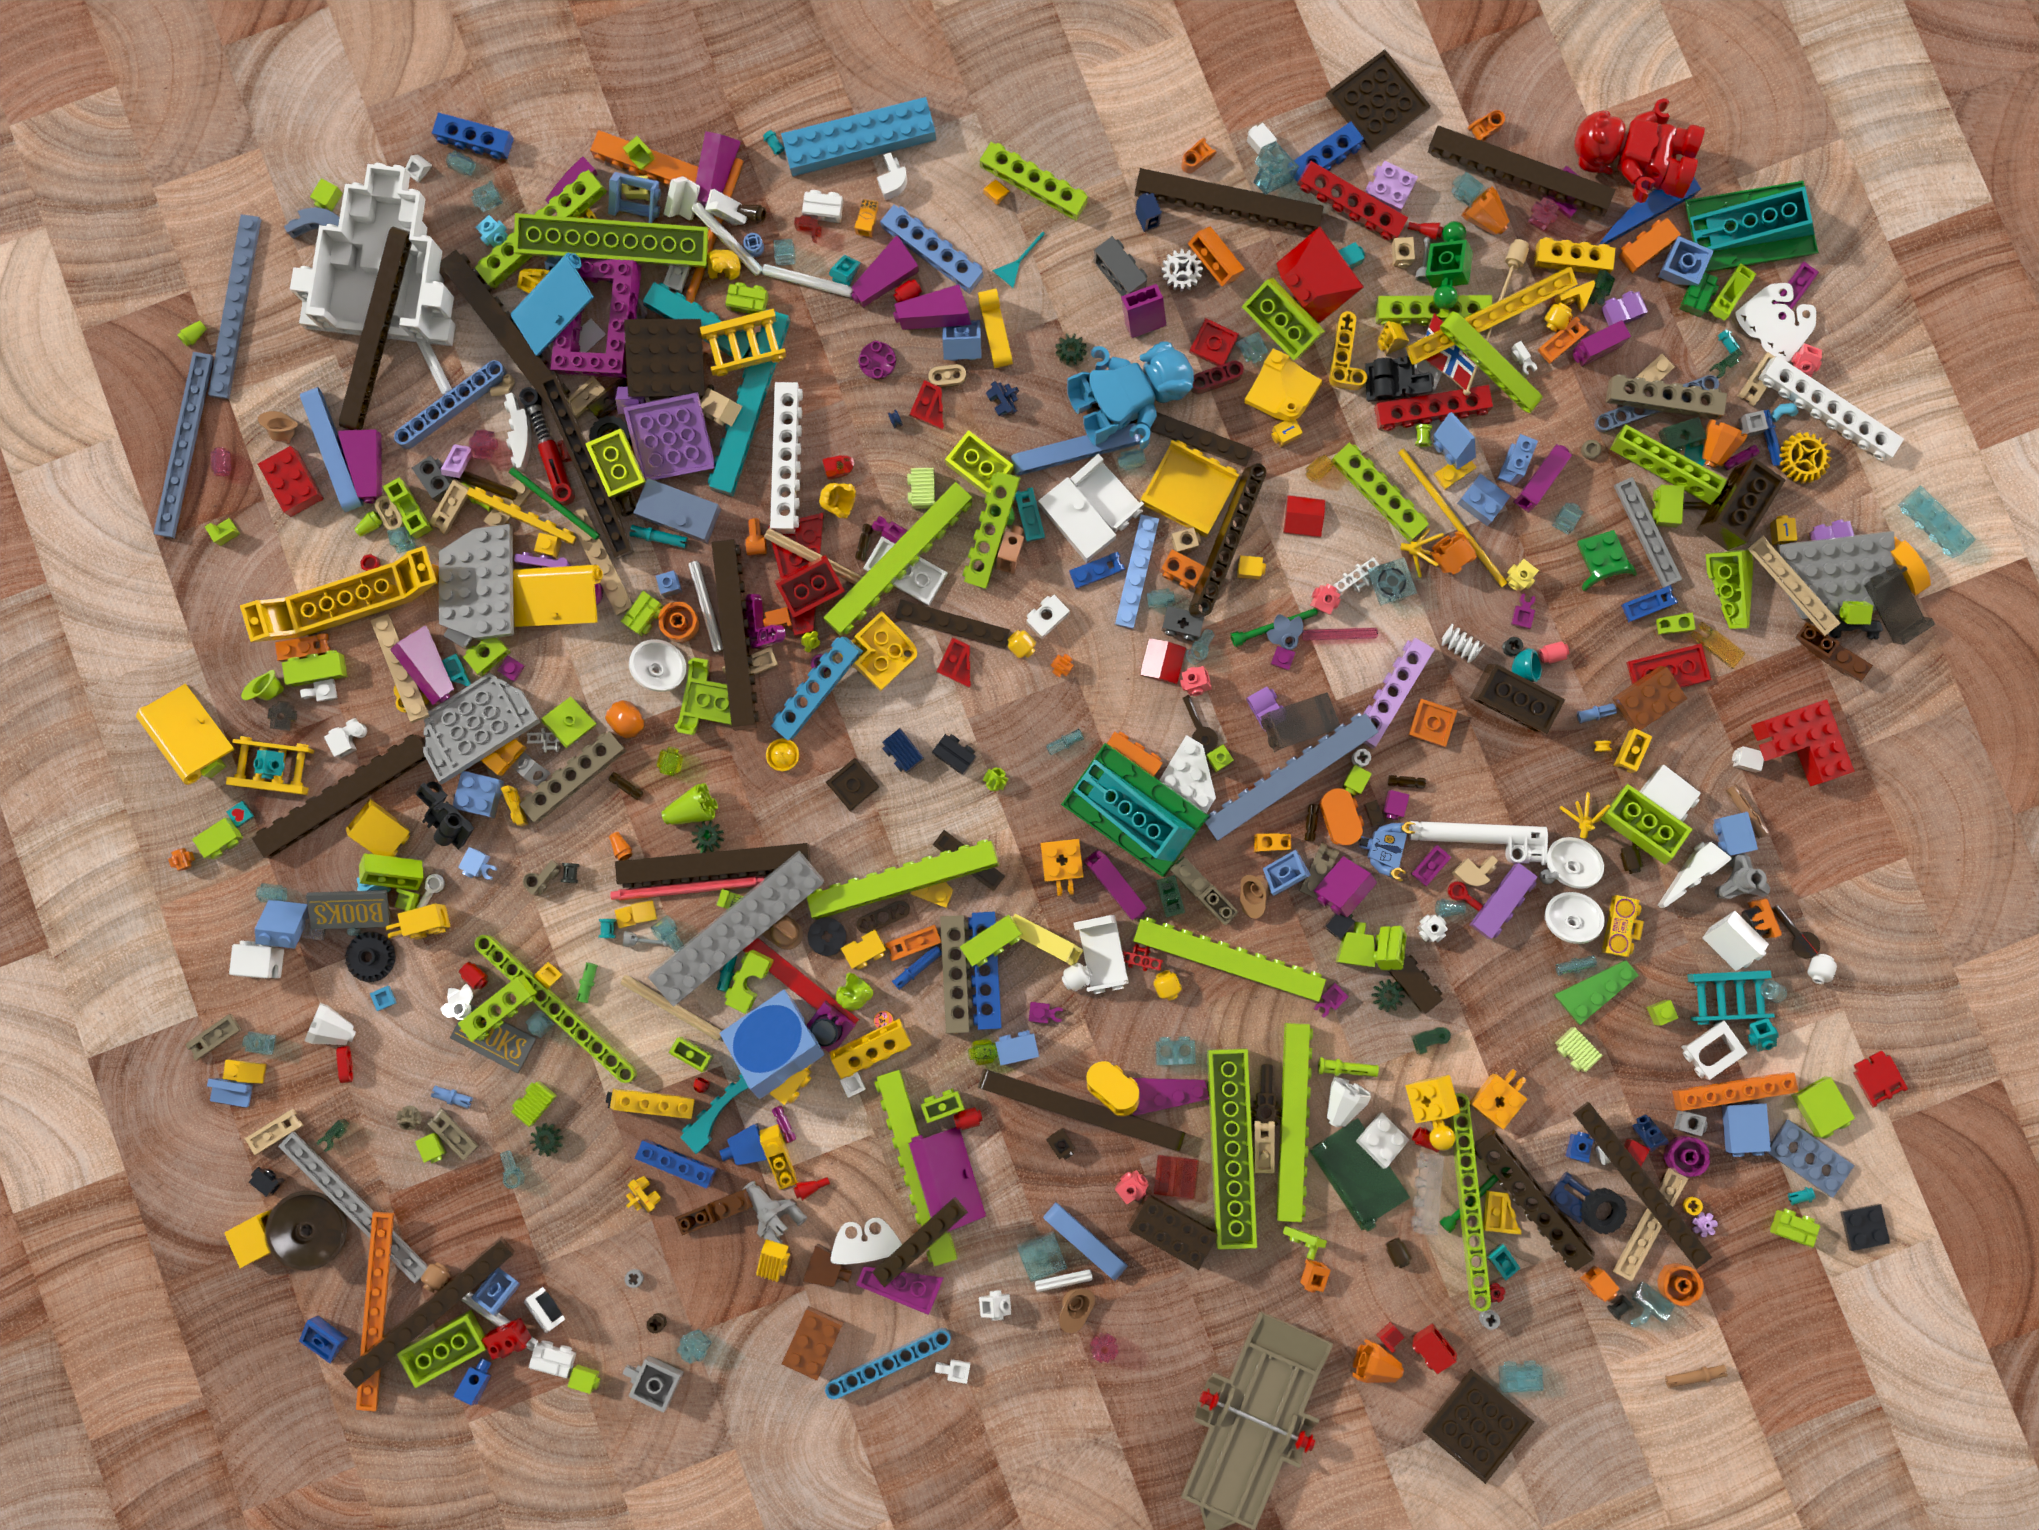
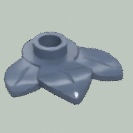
M1278 614L1274 620V629L1267 631L1269 641L1273 644H1279L1282 648L1288 650L1294 649L1298 645V637L1303 632L1301 617L1298 616L1289 621L1285 616ZM1291 637V642L1286 643V638Z

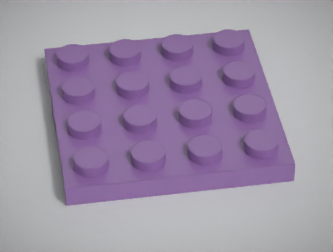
M698 392L623 408L635 458L645 481L647 478L656 480L716 467Z

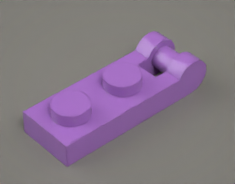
M522 552V555L515 554L514 559L518 565L536 568L571 566V563L565 558L552 560V557L541 555L539 558L533 557V554L528 552Z

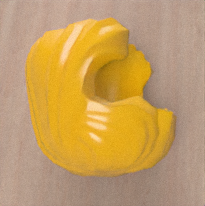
M713 250L708 253L709 278H717V274L722 271L725 273V278H728L730 281L739 276L741 264L738 256L733 251Z
M830 483L822 489L819 504L837 517L846 519L850 515V511L855 503V487L850 483Z

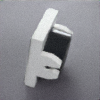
M543 1287L524 1300L525 1305L545 1333L565 1320L557 1304Z

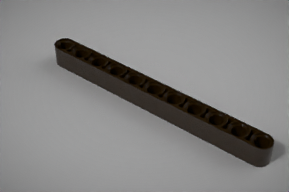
M391 227L388 232L339 418V426L348 430H362L412 245L409 240L410 231L397 227Z
M983 1069L978 1084L980 1089L1179 1152L1181 1151L1186 1134L1183 1131L1136 1116H1117L1107 1107L987 1069Z

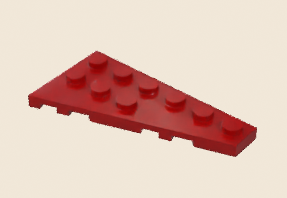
M824 513L799 518V527L795 528V534L782 535L820 554ZM772 542L780 578L810 563V561ZM816 607L794 618L788 608L795 637L814 631Z

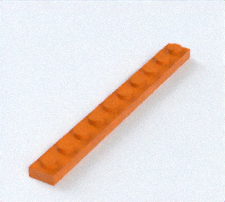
M372 1213L360 1356L384 1336L394 1213ZM381 1368L358 1387L356 1410H377Z

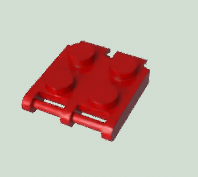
M1883 1051L1869 1056L1872 1063L1868 1059H1864L1854 1064L1856 1071L1853 1074L1873 1108L1885 1099L1890 1100L1893 1098V1095L1908 1090L1891 1056L1885 1055ZM1897 1086H1900V1087L1897 1088L1896 1090L1890 1092L1891 1089H1893V1088H1895V1087H1897ZM1882 1094H1885L1884 1096H1882V1097H1880V1098H1878V1099H1876V1100L1874 1099V1098H1876V1097H1878V1096H1880V1095H1882Z

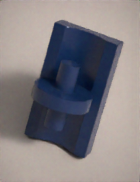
M997 381L991 383L992 388L986 392V395L991 402L998 398L1000 399L1001 404L995 407L998 416L1002 417L1009 413L1015 414L1018 412L1013 402L1018 401L1016 394L1019 392V389L1017 387L1011 388L1010 384H1006L1003 387L1002 383H997Z
M1647 1114L1637 1118V1123L1632 1125L1634 1131L1651 1152L1655 1151L1659 1146L1669 1143L1665 1135Z

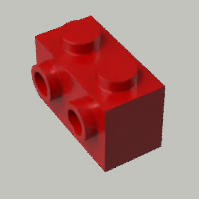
M518 1318L490 1330L481 1341L494 1360L499 1357L503 1359L513 1351L520 1352L524 1350L532 1336L522 1319Z
M1433 1323L1414 1335L1412 1346L1417 1354H1421L1424 1357L1425 1363L1430 1370L1433 1369L1436 1374H1439L1456 1363L1457 1353Z

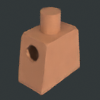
M1014 525L1011 532H1005L997 556V570L1015 574L1024 543L1022 527Z

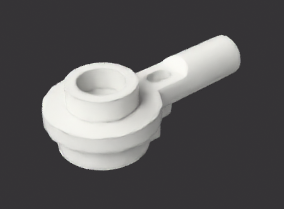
M432 874L426 878V892L417 905L418 908L426 906L433 893L442 891L445 881L441 875Z

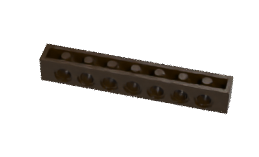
M1493 1129L1477 1140L1474 1145L1476 1156L1486 1162L1487 1169L1492 1175H1496L1499 1178L1502 1188L1508 1190L1513 1195L1512 1199L1516 1205H1521L1525 1210L1526 1217L1530 1221H1534L1538 1226L1539 1233L1543 1237L1546 1236L1552 1249L1562 1255L1565 1265L1576 1272L1594 1260V1250L1499 1134ZM1495 1151L1500 1157L1493 1158L1490 1152ZM1509 1167L1512 1169V1173H1504L1502 1168ZM1515 1183H1523L1525 1188L1519 1189L1515 1186ZM1534 1198L1538 1203L1531 1204L1528 1202V1199ZM1548 1214L1550 1219L1545 1220L1540 1215ZM1559 1229L1563 1234L1556 1235L1553 1230ZM1573 1245L1576 1249L1570 1251L1566 1246Z

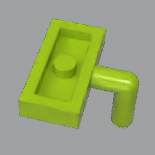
M1285 1226L1283 1234L1290 1236V1241L1299 1244L1301 1241L1306 1242L1305 1246L1309 1247L1307 1258L1312 1260L1315 1259L1318 1247L1325 1248L1327 1240L1295 1228Z

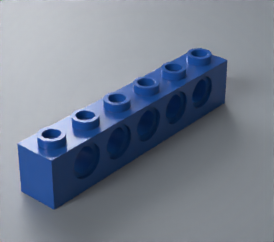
M995 912L972 913V917H968L969 929H973V936H970L969 940L978 935L977 930L979 927L989 928L996 923ZM991 954L987 957L988 962L983 964L990 967V974L988 976H982L979 973L980 967L977 964L973 966L975 967V975H971L972 987H976V995H972L973 1006H977V1014H974V1026H978V1030L1002 1028L998 955L994 956ZM984 984L991 987V993L988 996H984L980 992V988ZM984 1004L992 1006L993 1010L990 1015L982 1013L981 1008Z

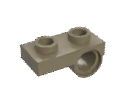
M551 860L540 874H526L523 878L524 887L532 895H541L548 886L546 884L549 880L557 877L560 872L558 869L561 865ZM532 877H536L538 881L535 887H531L529 883Z

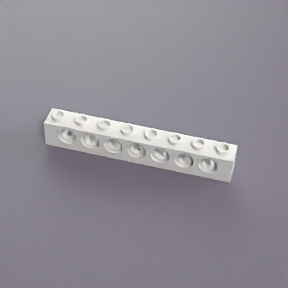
M1779 356L1769 360L1758 378L1766 387L1775 389L1781 397L1790 399L1798 408L1807 410L1813 418L1822 420L1826 423L1827 427L1836 429L1842 433L1844 438L1854 441L1859 448L1868 450L1880 461L1893 458L1904 438ZM1780 375L1784 377L1785 383L1780 380ZM1796 386L1800 388L1801 393L1796 390ZM1812 396L1816 398V403L1812 401ZM1828 407L1832 409V414L1829 413ZM1844 417L1847 418L1848 424L1844 422ZM1859 428L1863 429L1864 435L1860 433ZM1875 438L1879 440L1880 445L1876 443Z
M775 382L770 529L780 534H795V528L799 527V516H796V509H799V498H796V493L800 491V480H797V473H800L801 464L797 460L798 455H801V443H798V437L802 435V427L799 425V418H802V407H799V400H803V390L799 389L798 382ZM787 401L793 402L791 406L784 405ZM786 419L793 420L791 424H784ZM786 437L792 438L788 443L783 442ZM785 455L792 456L788 461L782 460ZM785 473L791 474L788 479H783L782 476ZM789 491L791 494L788 497L784 498L781 496L783 492ZM783 510H790L787 516L781 515Z

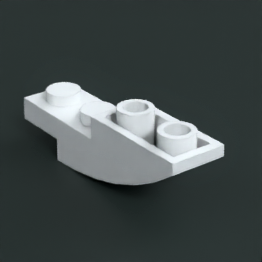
M513 393L505 395L507 401H504L506 411L510 412L511 419H509V424L514 431L507 432L509 438L506 439L509 450L513 452L511 457L513 467L517 468L520 472H524L531 452V422L525 408H519L517 397Z

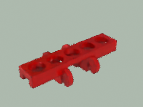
M1136 944L1133 947V953L1123 951L1124 961L1128 963L1129 968H1132V964L1143 966V971L1147 972L1148 968L1161 971L1163 960L1149 957V953H1151L1149 946L1145 949ZM1138 951L1144 952V956L1138 955ZM1126 955H1130L1129 960L1125 959ZM1136 956H1139L1141 959L1138 964L1134 961ZM1153 961L1158 962L1157 967L1152 966Z

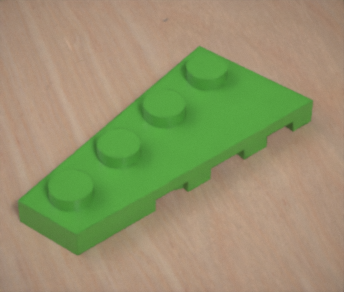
M1624 960L1553 995L1577 1024L1581 1025L1639 975L1627 960Z

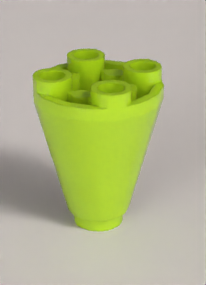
M702 783L693 786L669 804L661 814L663 821L667 825L711 821L715 818V809H718V804L714 798H711L707 784Z

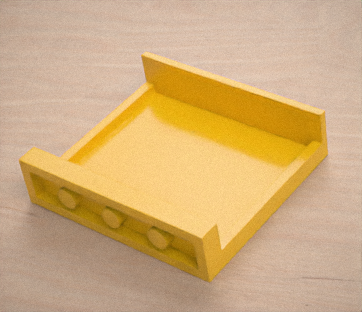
M1172 440L1140 502L1142 501L1145 507L1188 529L1194 527L1195 532H1199L1201 536L1207 538L1239 474L1232 467L1220 465V462L1214 458L1208 459L1204 457L1201 451L1197 449L1191 450L1186 447L1185 443L1176 440V442Z

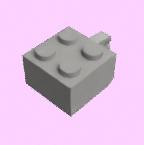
M649 1355L645 1358L642 1366L638 1365L635 1368L627 1365L623 1372L624 1375L632 1378L630 1382L633 1383V1387L628 1396L663 1413L668 1409L684 1371Z

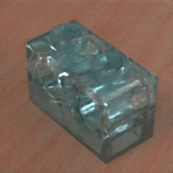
M1190 1036L1178 1037L1179 1040L1171 1041V1037H1159V1041H1155L1156 1065L1196 1064L1195 1040H1190ZM1164 1045L1169 1046L1171 1049L1170 1054L1166 1057L1160 1054V1049ZM1182 1045H1188L1190 1048V1053L1186 1056L1180 1054L1179 1050Z

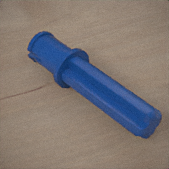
M1770 409L1764 410L1768 429L1764 431V436L1773 466H1779L1780 462L1784 459L1780 457L1782 452L1780 451V445L1775 432L1776 425H1773Z
M935 945L907 969L905 967V971L892 980L898 990H901L912 979L915 980V976L941 956L942 951Z

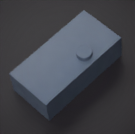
M647 478L634 514L637 518L708 544L721 508L714 502Z

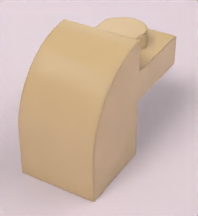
M1489 856L1477 867L1467 858L1452 871V874L1464 885L1471 887L1484 885L1490 881L1485 874L1489 875L1496 869L1495 864L1498 860L1494 856Z

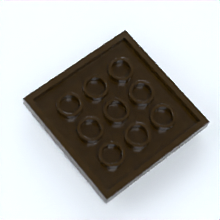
M1385 49L1329 90L1325 95L1345 121L1353 123L1364 138L1363 143L1371 153L1431 108L1428 101Z
M624 319L628 397H677L697 392L699 396H705L703 348L700 331L701 319Z
M1470 1369L1422 1431L1486 1484L1535 1421L1475 1371Z

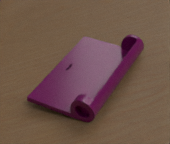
M954 1127L925 1138L922 1135L912 1137V1142L908 1144L930 1218L954 1197L959 1200L968 1213L947 1232L986 1217L960 1129L957 1130Z

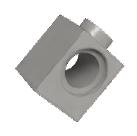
M1764 410L1745 414L1738 420L1740 430L1742 431L1741 434L1746 433L1747 437L1760 435L1768 429Z
M1678 1110L1673 1129L1702 1136L1707 1129V1117ZM1693 1118L1695 1120V1126L1691 1129L1688 1125V1122L1690 1119Z

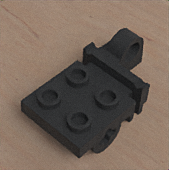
M1404 356V360L1401 357H1398V359L1377 358L1371 363H1365V372L1367 374L1366 399L1368 402L1406 397L1405 392L1409 397L1433 393L1434 377L1432 373L1415 375V365L1411 363L1408 356Z
M432 781L427 784H421L416 795L429 807L422 822H427L428 828L433 825L437 829L434 833V840L437 844L448 846L452 843L459 850L464 846L475 828L454 806L450 805L447 801L444 803L448 795L443 791L442 786L438 782Z

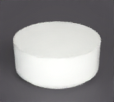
M1597 1146L1595 1151L1599 1161L1603 1165L1611 1163L1600 1147Z

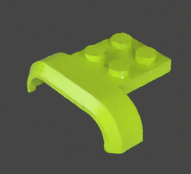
M692 658L688 661L689 673L679 720L674 727L679 733L695 735L700 719L731 725L727 685L708 681L709 660Z

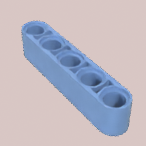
M1055 1202L1043 1216L1052 1227L1114 1281L1128 1267L1121 1258L1058 1203Z

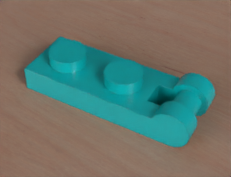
M1033 487L1027 488L1026 491L1022 492L1018 490L1015 499L1026 542L1045 538ZM1029 498L1030 502L1023 503L1022 499Z

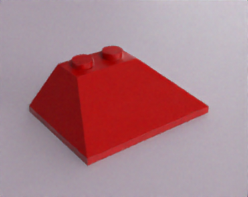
M1318 227L1276 263L1281 279L1302 308L1319 323L1364 288L1321 227Z

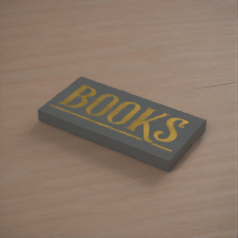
M387 890L308 892L306 895L311 929L372 928L391 925Z
M470 1004V1006H471V1012H473L476 1008H478V1007H476V1006ZM482 1017L481 1022L486 1026V1019ZM505 1021L496 1030L492 1028L488 1031L489 1036L482 1041L475 1040L471 1042L458 1024L450 1036V1039L516 1073L520 1072L537 1040L534 1036Z

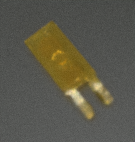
M1700 622L1699 628L1708 634L1709 637L1706 639L1698 632L1693 631L1691 634L1692 638L1698 643H1702L1704 648L1728 667L1734 669L1745 655V652L1717 630H1713L1704 622Z

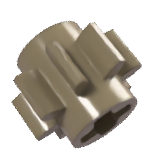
M405 1106L402 1111L397 1113V1124L404 1130H412L416 1125H420L422 1119L420 1116L421 1112L414 1106Z

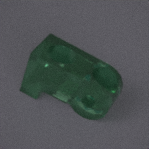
M1436 1027L1411 1035L1416 1053L1423 1054L1427 1053L1426 1047L1448 1043L1451 1033L1447 1028Z

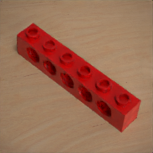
M1313 161L1307 164L1296 184L1300 186L1301 191L1307 194L1312 193L1317 196L1316 199L1318 201L1329 203L1335 211L1348 214L1351 220L1355 222L1360 221L1365 224L1364 227L1366 229L1377 231L1383 239L1388 241L1398 238L1408 219L1405 215ZM1320 180L1323 183V188H1318L1315 181ZM1332 189L1339 192L1338 198L1332 195ZM1349 198L1354 200L1355 207H1351L1348 204ZM1364 208H1368L1371 211V216L1365 215ZM1381 217L1387 220V226H1383L1380 223Z
M1489 385L1472 387L1469 390L1471 392L1469 395H1464L1463 389L1377 403L1374 411L1378 430L1391 431L1398 426L1409 428L1416 423L1431 424L1435 420L1443 422L1451 412L1458 419L1468 418L1471 414H1477V416L1486 415L1493 408ZM1467 400H1473L1475 406H1469ZM1448 403H1454L1457 409H1450ZM1429 406L1437 407L1438 412H1432ZM1411 409H1417L1419 415H1413ZM1392 412H1398L1401 418H1394Z

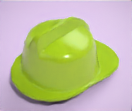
M270 670L250 681L242 691L241 697L243 700L257 697L269 701L282 693L284 687L275 676V670Z

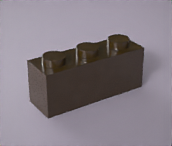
M1405 954L1402 969L1387 971L1422 1014H1427L1443 1001L1441 997L1442 992L1436 985H1431L1428 981L1430 977L1424 970L1420 971L1416 966L1418 962L1412 955L1408 956Z

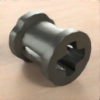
M1511 637L1502 645L1503 653L1507 656L1516 655L1523 648V642L1518 637ZM1511 643H1514V644H1515V645H1514V648H1515L1514 650H1511V649H1510V648H1511V645H1510Z
M562 863L564 870L561 882L578 883L577 868L580 867V864Z
M1620 1295V1299L1613 1305H1608L1607 1309L1619 1321L1623 1314L1628 1310H1633L1634 1307L1624 1295Z

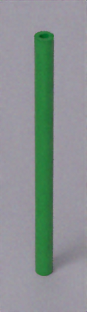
M514 467L509 470L513 477L594 540L599 539L600 534L521 472Z

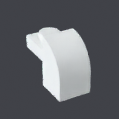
M891 152L884 155L889 173L877 177L878 185L885 201L901 194L907 184L905 166L900 168L897 158H893Z

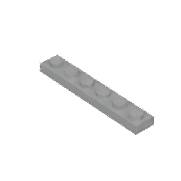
M1633 477L1615 484L1614 488L1662 587H1667L1682 580Z

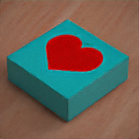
M245 801L239 802L226 811L238 828L255 817Z

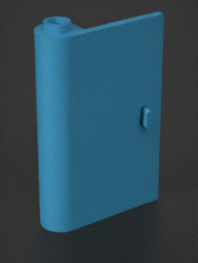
M566 253L511 312L512 319L536 356H539L594 298L577 272L581 267V260L574 253Z

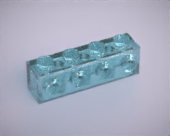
M1921 485L1913 489L1898 504L1902 513L1915 521V525L1919 529L1924 530L1928 534L1929 539L1937 543L1942 548L1944 554L1949 557L1955 558L1961 555L1976 540Z

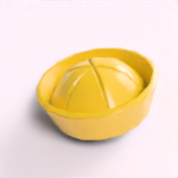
M785 738L776 739L768 746L766 759L773 769L782 772L788 771L797 764L799 750L791 740L788 741Z

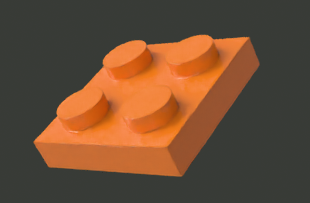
M1419 699L1408 736L1446 747L1457 710Z

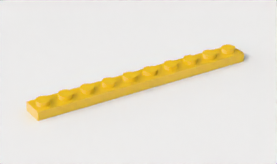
M1567 267L1464 319L1478 333L1578 285L1572 267ZM1440 329L1405 348L1411 363L1417 364L1455 344Z

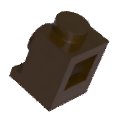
M1063 1128L1046 1138L1058 1159L1063 1157L1066 1160L1074 1154L1075 1146ZM1060 1141L1065 1142L1064 1148L1058 1147Z

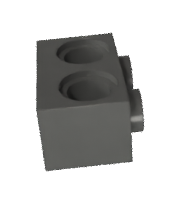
M430 455L412 467V470L431 498L439 502L442 500L453 479L451 476L441 474L442 462L438 458L435 460ZM429 467H434L433 472L431 474H427V469ZM444 482L443 488L437 489L438 483Z

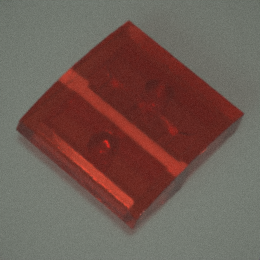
M1158 1155L1154 1194L1195 1199L1199 1159Z

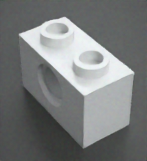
M1055 595L1051 598L1047 596L1040 603L1042 606L1038 610L1033 609L1027 615L1026 623L1041 639L1070 614V610ZM1048 611L1052 614V618L1044 620L1041 617L1042 613Z

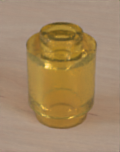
M1319 456L1305 469L1307 472L1305 475L1311 482H1319L1332 470L1334 464L1328 456Z

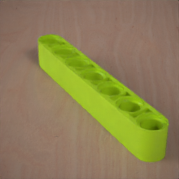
M1454 311L1450 313L1440 326L1441 331L1522 410L1531 413L1543 399L1540 392L1460 314Z

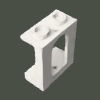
M1717 1021L1713 1024V1028L1690 1044L1681 1047L1684 1050V1057L1687 1061L1694 1064L1696 1067L1694 1071L1700 1078L1712 1079L1747 1054V1051L1725 1021ZM1721 1036L1731 1052L1711 1066L1703 1065L1699 1060L1700 1051Z

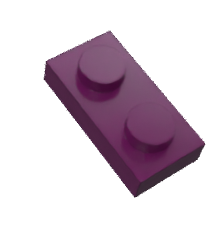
M1435 845L1411 875L1426 887L1451 859V856L1438 845Z

